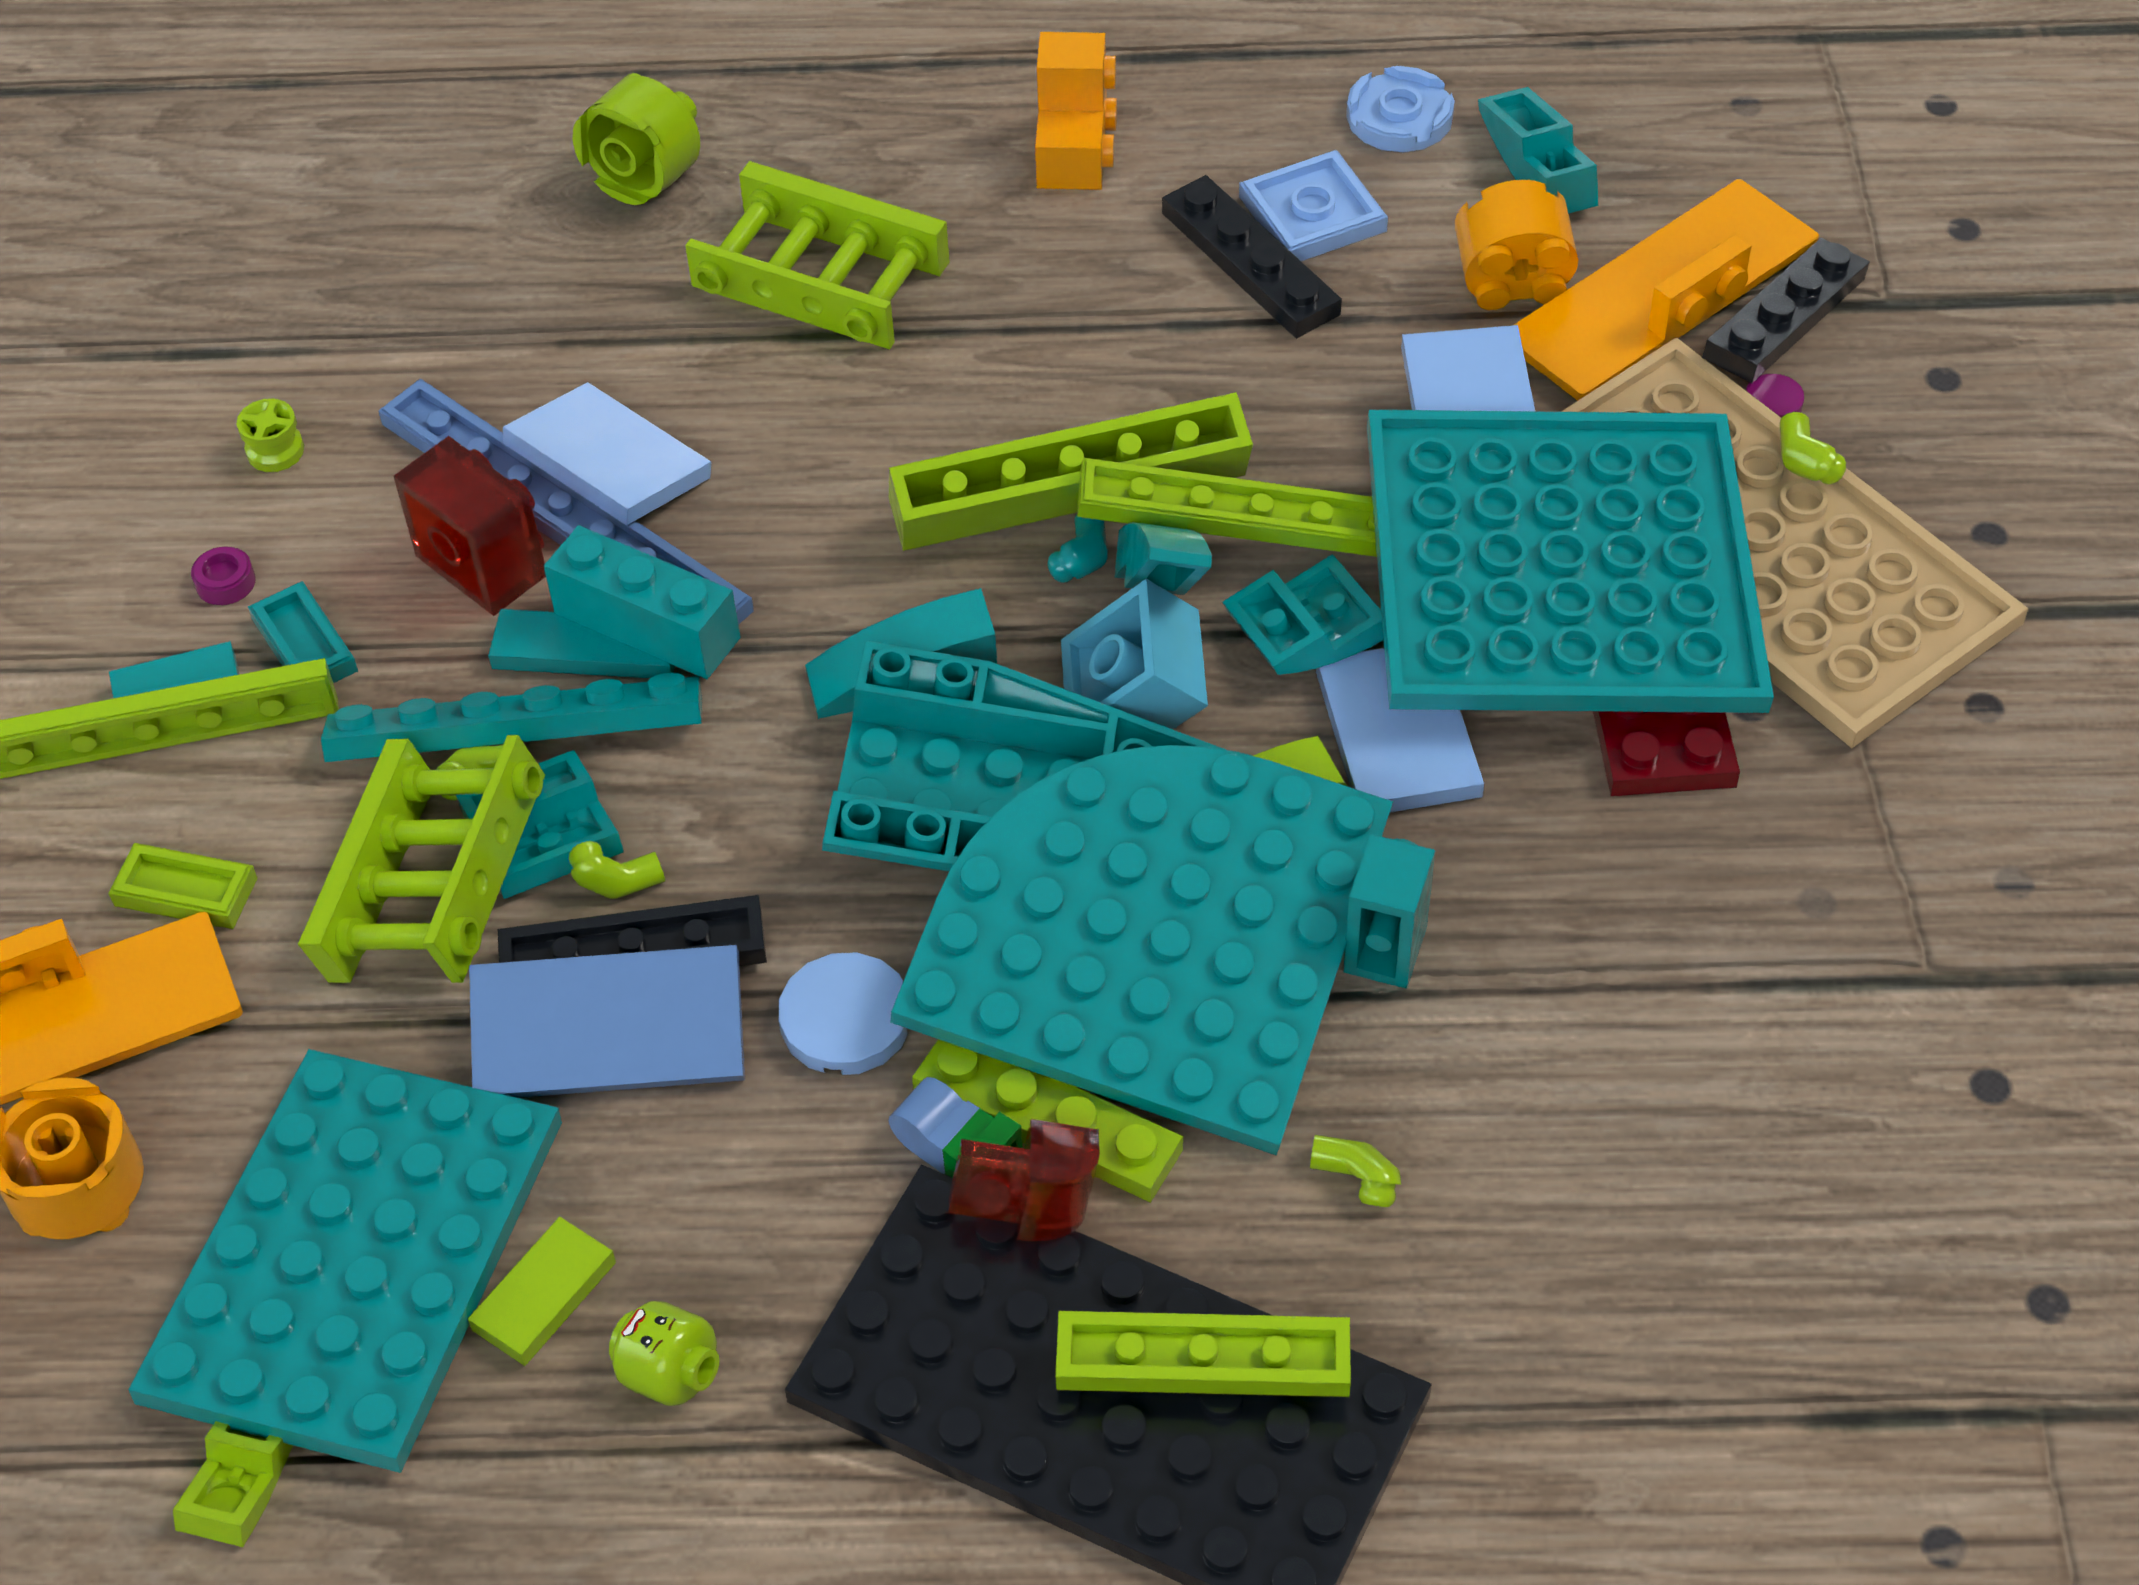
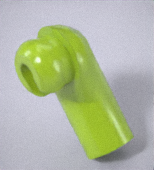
M1791 412L1780 419L1781 457L1787 470L1812 481L1819 480L1824 484L1838 482L1846 471L1845 458L1836 453L1835 448L1828 443L1811 437L1809 417L1800 412Z

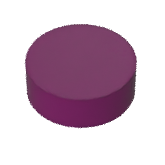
M1764 374L1753 383L1749 382L1746 387L1748 393L1781 418L1787 413L1802 412L1805 398L1804 391L1790 377L1781 374Z
M224 546L208 550L196 559L191 568V577L197 594L203 601L213 605H228L242 600L252 591L256 581L250 558L244 551L235 547Z

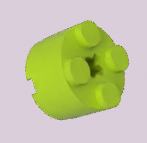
M637 73L628 74L593 103L575 122L572 139L576 156L582 167L589 162L599 176L594 183L607 195L630 205L645 204L649 199L663 193L697 161L701 144L699 130L695 122L697 108L693 100L683 92H673L664 84Z

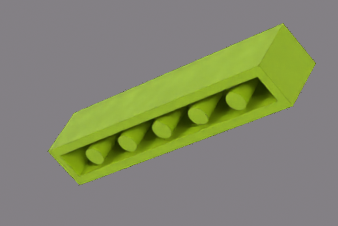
M1237 392L889 467V502L903 551L1077 513L1080 469L1083 457L1236 478L1246 475L1253 443Z

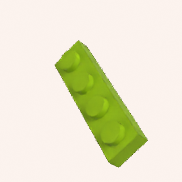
M939 1039L912 1076L913 1090L924 1078H935L953 1089L963 1101L971 1102L993 1117L1000 1111L1020 1124L1022 1128V1142L1150 1203L1183 1151V1136L1082 1089Z
M1089 1311L1058 1312L1056 1390L1350 1397V1317Z

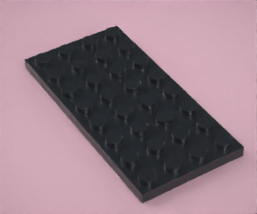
M921 1164L785 1388L787 1403L1183 1585H1340L1430 1398L1432 1383L1350 1349V1397L1056 1390L1059 1311L1273 1315Z

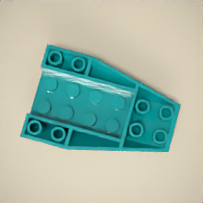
M865 641L855 686L850 733L838 790L833 791L822 842V851L950 871L967 843L991 816L1030 786L1070 765L1103 754L1139 747L1182 745L1224 748L991 661Z

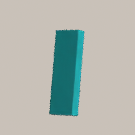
M500 609L488 654L491 668L498 670L651 678L662 673H674L675 666L548 611Z

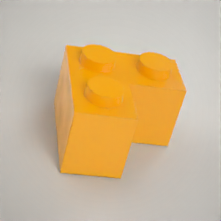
M1040 32L1037 58L1038 120L1035 142L1037 189L1102 190L1103 168L1114 167V134H1106V131H1116L1117 98H1107V89H1115L1116 56L1106 55L1105 33Z

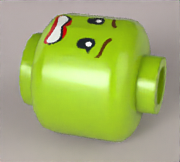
M649 1301L637 1309L626 1313L618 1321L609 1342V1355L613 1361L612 1365L617 1380L627 1389L668 1406L684 1404L695 1397L699 1391L708 1388L716 1377L720 1362L719 1354L716 1351L717 1340L713 1327L701 1316L662 1301Z

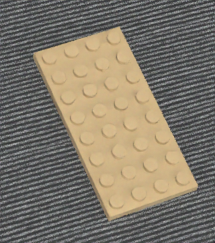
M1677 337L1561 411L1727 414L1771 682L1851 748L1858 745L2024 624L2029 608L1847 468L1843 477L1834 484H1824L1819 480L1812 481L1787 470L1781 457L1779 425L1781 417L1707 360L1703 359Z

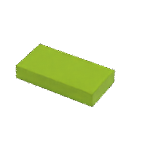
M134 843L108 894L115 907L182 919L199 912H207L213 926L234 929L258 877L253 865Z
M559 1216L469 1316L468 1322L471 1330L523 1366H526L616 1264L613 1250Z

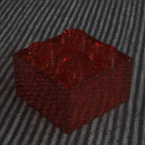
M447 436L393 476L415 556L491 615L495 616L498 614L500 609L507 607L546 577L542 553L544 541L536 527L532 510L535 508V502L531 493L519 480H508L493 469L487 458L478 450L472 449L469 451L453 438Z

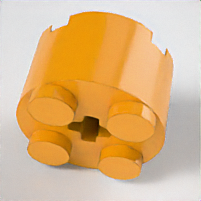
M1511 180L1482 190L1481 201L1468 209V203L1466 202L1459 209L1455 218V231L1465 282L1468 290L1476 297L1479 307L1485 310H1497L1506 306L1510 300L1533 298L1538 303L1546 304L1567 290L1566 284L1572 279L1578 267V255L1566 200L1558 191L1557 196L1547 192L1544 183L1535 180Z
M54 1078L35 1083L22 1090L20 1093L23 1099L14 1104L6 1113L2 1107L0 1108V1195L10 1213L25 1233L49 1239H73L97 1231H111L124 1223L129 1215V1206L140 1189L144 1166L138 1145L114 1100L102 1093L98 1086L87 1080L79 1078Z

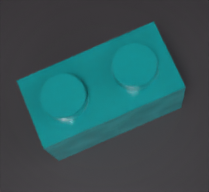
M1370 834L1349 895L1346 929L1347 944L1345 947L1343 973L1405 989L1408 988L1428 924L1435 859L1434 849L1418 846L1406 839H1389Z

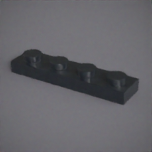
M1207 175L1162 197V214L1296 339L1341 315L1342 298Z
M1820 238L1707 339L1702 358L1753 383L1865 280L1870 261L1850 252L1848 248L1841 244L1831 243Z
M759 895L497 929L499 963L737 945L739 950V966L767 963Z

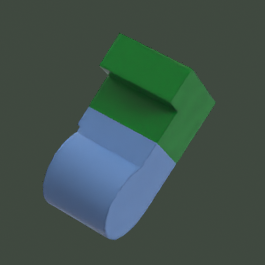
M924 1078L889 1116L888 1122L891 1130L899 1141L912 1153L939 1172L989 1194L995 1195L1024 1162L1022 1128L1020 1124L1000 1111L993 1117L971 1102L963 1101L953 1089L935 1078ZM997 1162L995 1168L991 1170L990 1168Z

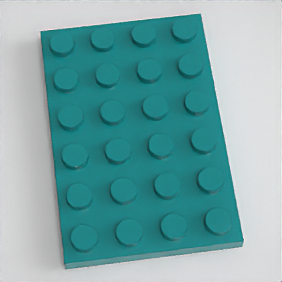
M308 1049L128 1389L134 1404L209 1424H214L215 1421L228 1424L232 1430L267 1438L268 1435L279 1437L286 1444L401 1473L469 1326L468 1318L479 1305L560 1129L562 1121L559 1108Z

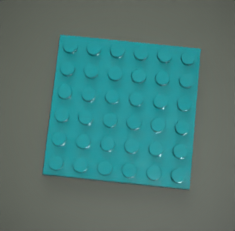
M1369 410L1367 438L1389 709L1769 713L1774 694L1727 414Z

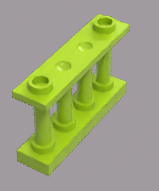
M749 161L739 174L744 214L721 245L717 247L692 238L685 245L692 286L711 294H718L852 337L860 342H867L890 350L895 343L891 300L912 269L940 277L950 262L947 221ZM764 223H770L791 230L768 263L742 255ZM813 238L840 245V248L818 278L791 270ZM863 253L890 261L868 294L840 286Z
M507 735L494 768L430 770L409 739L386 740L298 942V946L328 983H351L361 957L366 950H427L452 983L464 982L469 965L480 948L483 931L535 800L543 788L545 774L519 735ZM483 794L473 819L419 820L431 795ZM462 845L452 870L398 871L403 857L410 846ZM388 897H441L431 923L376 924L384 902Z

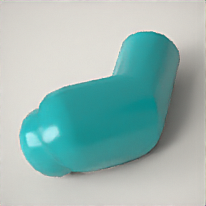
M1075 516L1076 537L1062 544L1060 551H1055L1048 557L1047 566L1050 574L1056 581L1067 583L1073 577L1081 579L1105 565L1108 558L1104 520Z

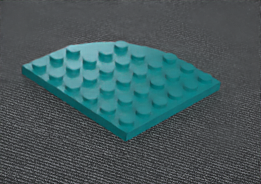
M1164 745L1139 747L1103 754L1070 765L1041 779L1011 799L991 816L967 843L951 867L936 898L891 1011L890 1023L1277 1155L1347 944L1346 929L1349 895L1369 836L1373 834L1382 837L1393 801L1270 760L1237 751L1205 746Z

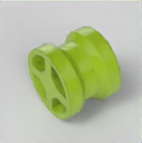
M275 398L261 399L243 408L238 415L236 425L242 441L245 442L244 450L248 461L255 469L264 472H279L290 468L300 460L304 452V443L299 430L296 429L297 420L294 411L288 403Z

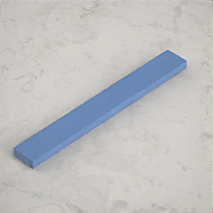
M421 378L378 410L383 426L561 545L573 530L580 525L732 589L738 625L754 612L752 597L637 521L625 525L503 444V433Z

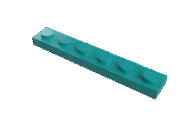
M662 673L651 677L647 682L622 684L621 681L615 679H602L579 689L560 690L556 686L543 685L530 688L520 695L498 697L497 694L492 692H476L463 697L460 701L435 703L434 700L428 698H416L405 701L398 707L373 710L368 705H350L339 709L334 714L327 715L321 736L324 761L334 762L379 757L387 739H409L418 753L504 744L507 735H519L523 742L702 724L700 677L685 678L679 673Z

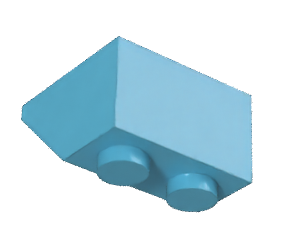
M1148 579L1143 580L1061 639L1064 689L1170 729L1176 728L1208 706L1199 610Z

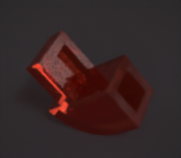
M1030 1119L1024 1149L961 1139L949 1194L948 1213L1018 1223V1240L1024 1241L1053 1240L1074 1232L1085 1219L1100 1156L1099 1129Z

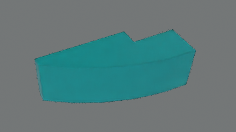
M1529 87L1478 99L1479 111L1490 136L1515 180H1535L1544 183L1547 192L1557 196L1558 191L1566 200L1568 214L1599 206L1597 165L1574 146L1573 125Z
M1132 522L1125 524L1118 531L1114 577L1125 579L1124 588L1132 589L1143 580L1148 579L1172 594L1185 595L1211 568L1212 554L1208 544L1202 535L1194 530Z
M979 588L925 603L868 626L832 646L805 664L817 716L820 719L853 712L855 686L865 641L986 660L997 664L996 635L982 589Z

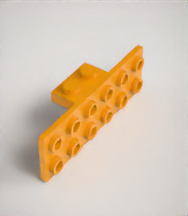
M1736 179L1515 323L1514 325H1518L1525 361L1578 401L1674 338H1680L1799 258L1818 241L1819 234L1745 181Z
M196 913L80 956L62 918L41 926L27 928L19 934L0 940V1105L22 1098L20 1092L35 1083L54 1078H76L239 1018L243 1014V1010L208 913Z

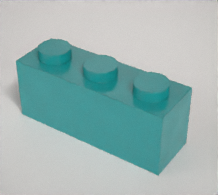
M580 525L573 530L544 564V571L555 614L708 680L741 638L732 589Z

